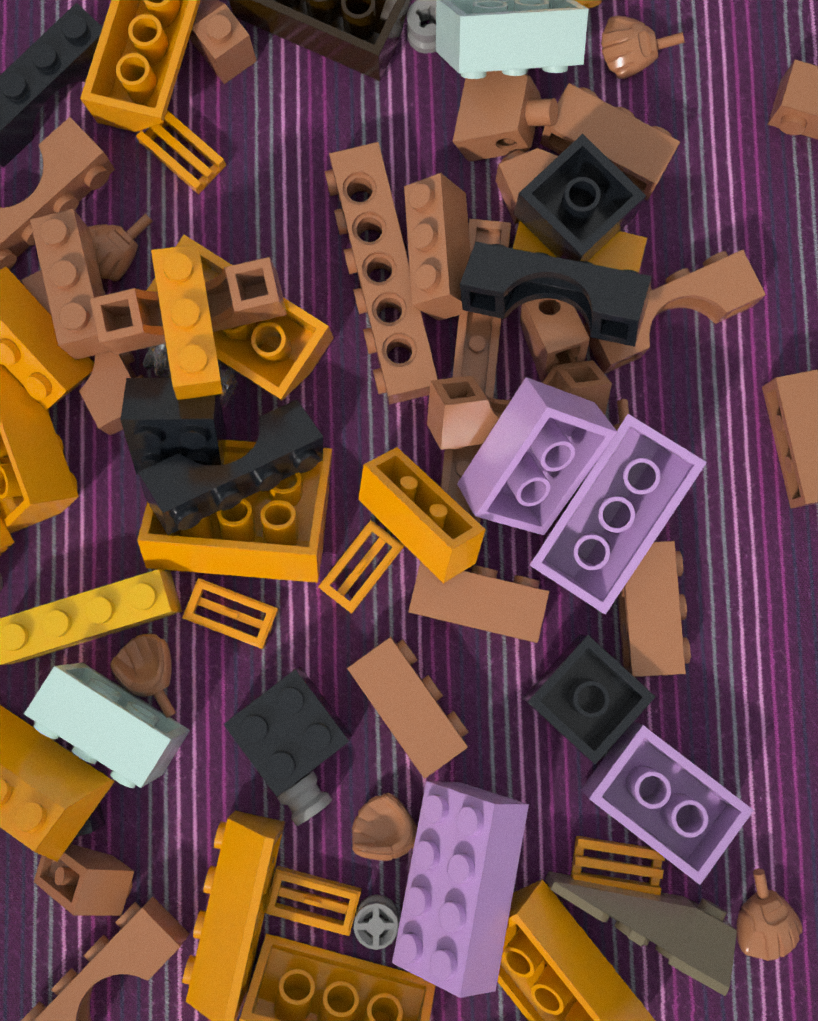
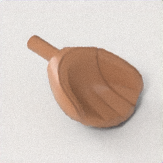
M619 15L608 19L601 41L604 60L609 70L614 72L618 79L629 78L651 65L659 57L658 50L685 43L683 32L656 39L655 31L646 26L645 23Z
M146 213L127 231L121 226L112 224L88 226L101 279H110L116 282L124 276L138 248V244L134 239L153 222Z
M151 633L132 638L120 650L117 656L113 657L110 664L111 671L126 691L142 697L154 695L165 717L168 718L176 713L163 690L170 685L172 662L169 647L164 639H160V637Z
M391 793L375 796L369 799L358 811V816L355 817L352 826V850L355 854L368 859L389 861L405 855L411 848H414L417 826L408 810L397 797Z
M758 868L753 871L757 892L743 904L742 910L738 914L737 941L740 949L747 956L766 961L776 960L779 957H785L796 947L800 940L799 935L802 933V923L797 913L783 897L773 890H768L765 871Z

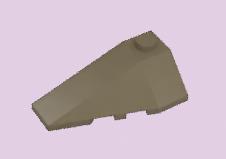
M548 872L545 880L550 890L602 922L607 923L609 917L616 920L615 927L627 935L628 939L641 947L643 945L647 946L649 941L656 944L655 949L669 959L668 964L726 996L730 988L737 930L724 919L727 914L725 910L704 898L697 904L684 896L661 892V895L575 880L572 879L571 875Z

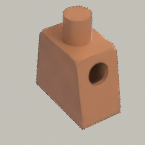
M488 71L484 78H465L453 143L467 161L505 156L518 150L527 152L532 147L536 126H554L558 119L557 101L555 98L541 99L537 87L527 74L509 76L503 74L502 71Z
M537 299L521 305V329L541 383L548 376L554 365L585 361L590 339L575 307L555 299Z

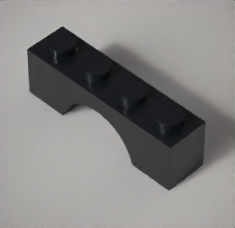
M75 3L0 75V165L3 168L33 140V124L44 103L62 87L74 82H86L103 27L78 3Z
M475 242L460 282L462 309L468 312L505 319L514 309L526 302L537 299L560 300L572 305L581 312L588 323L591 338L635 347L648 305L652 276L639 274L633 270H619L594 265L588 261H573L553 257L542 252L532 253L512 249L501 244L491 245Z
M297 399L259 416L260 433L258 440L251 451L237 461L224 465H203L191 461L178 453L138 472L144 497L167 535L178 530H188L196 526L201 519L220 510L232 509L242 499L259 491L271 490L281 480L298 472H308L319 462L323 461V435Z

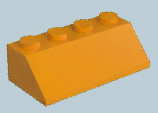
M111 0L80 98L97 123L138 132L164 122L201 0Z
M183 235L176 247L198 243ZM199 244L205 282L217 277L224 267L232 266V264ZM155 278L146 291L158 292ZM284 297L287 313L285 316L213 332L217 359L280 400H283L313 371L334 339L328 325Z
M0 363V517L11 534L62 513L79 495L76 478L70 472L63 454V442L55 432L49 415V409L46 411L36 399L31 397L23 385Z
M0 705V828L32 851L58 862L115 781L49 737L41 734L33 726Z
M234 811L227 818V822L220 821L214 840V848L220 849L217 866L210 865L203 893L210 894L207 910L199 911L193 932V938L200 939L196 956L190 955L182 981V983L189 985L185 1002L211 1021H236L246 999L285 821Z
M543 879L513 893L497 982L528 1021H655L643 1003L635 996L612 964L608 962Z
M266 933L239 1021H430L436 985L406 971Z

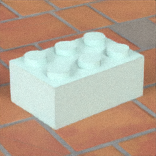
M436 0V52L458 73H461V77L468 79L484 78L488 71H502L505 75L522 76L527 74L530 68H542L543 71L550 73H563L568 71V66L584 65L589 9L575 0Z
M84 663L54 666L24 715L35 721L34 728L38 732L51 739L61 737L74 746L72 752L76 756L92 764H96L99 761L112 770L110 775L114 780L129 788H134L135 786L142 788L162 776L190 731L172 718H166L164 713Z

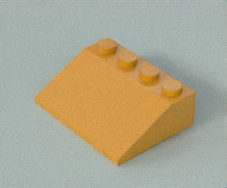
M226 440L224 464L232 463L251 451L256 442ZM323 448V461L319 462L310 471L305 473L298 472L283 479L273 489L264 492L259 491L242 499L232 509L217 511L201 519L196 526L188 530H178L167 535L147 502L137 539L145 567L150 569L318 583L324 545L332 448Z

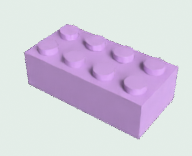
M426 781L392 960L393 964L459 998L496 991L529 804L461 782Z

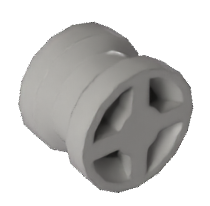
M416 0L407 12V40L412 48L424 54L436 51V0ZM430 20L428 24L421 25V22Z
M313 770L277 797L281 804L288 805L292 811L291 819L296 826L309 820L333 800L328 792L321 791L317 785L318 777Z
M379 894L368 896L361 901L356 910L353 926L355 936L360 944L366 948L378 950L386 948L394 941L399 927V914L394 902L388 897Z

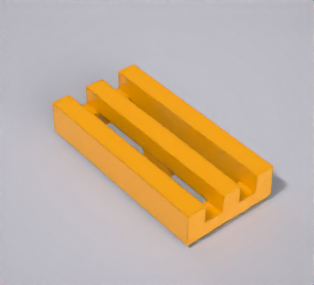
M168 110L163 123L149 127L145 133L141 130L136 135L139 143L198 195L226 166L224 159ZM167 126L172 128L213 165L210 168L207 167L166 131L165 128ZM159 136L202 174L199 180L153 140Z
M370 520L318 588L352 614L405 546ZM371 534H376L379 537L336 591L331 585ZM386 543L392 547L351 601L344 596Z
M198 578L182 618L264 649L279 608ZM204 590L264 612L266 613L264 621L201 597ZM199 605L260 629L259 634L254 636L195 613L196 608Z
M576 836L571 877L575 880L661 895V887L659 885L660 879H663L662 861H665V857L652 847ZM584 849L652 859L651 867L583 856ZM582 867L649 877V883L581 872Z
M277 866L264 913L350 936L362 888ZM282 881L344 897L350 899L349 903L286 887L281 885ZM278 896L346 914L343 921L280 904L276 901Z

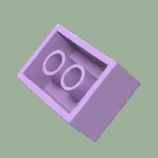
M526 377L457 485L475 517L545 535L617 434V430L595 402Z
M635 721L619 737L581 789L592 802L699 885H701L754 811L648 728Z

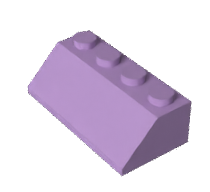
M627 414L618 428L617 434L597 460L530 566L606 615L707 462L630 414Z

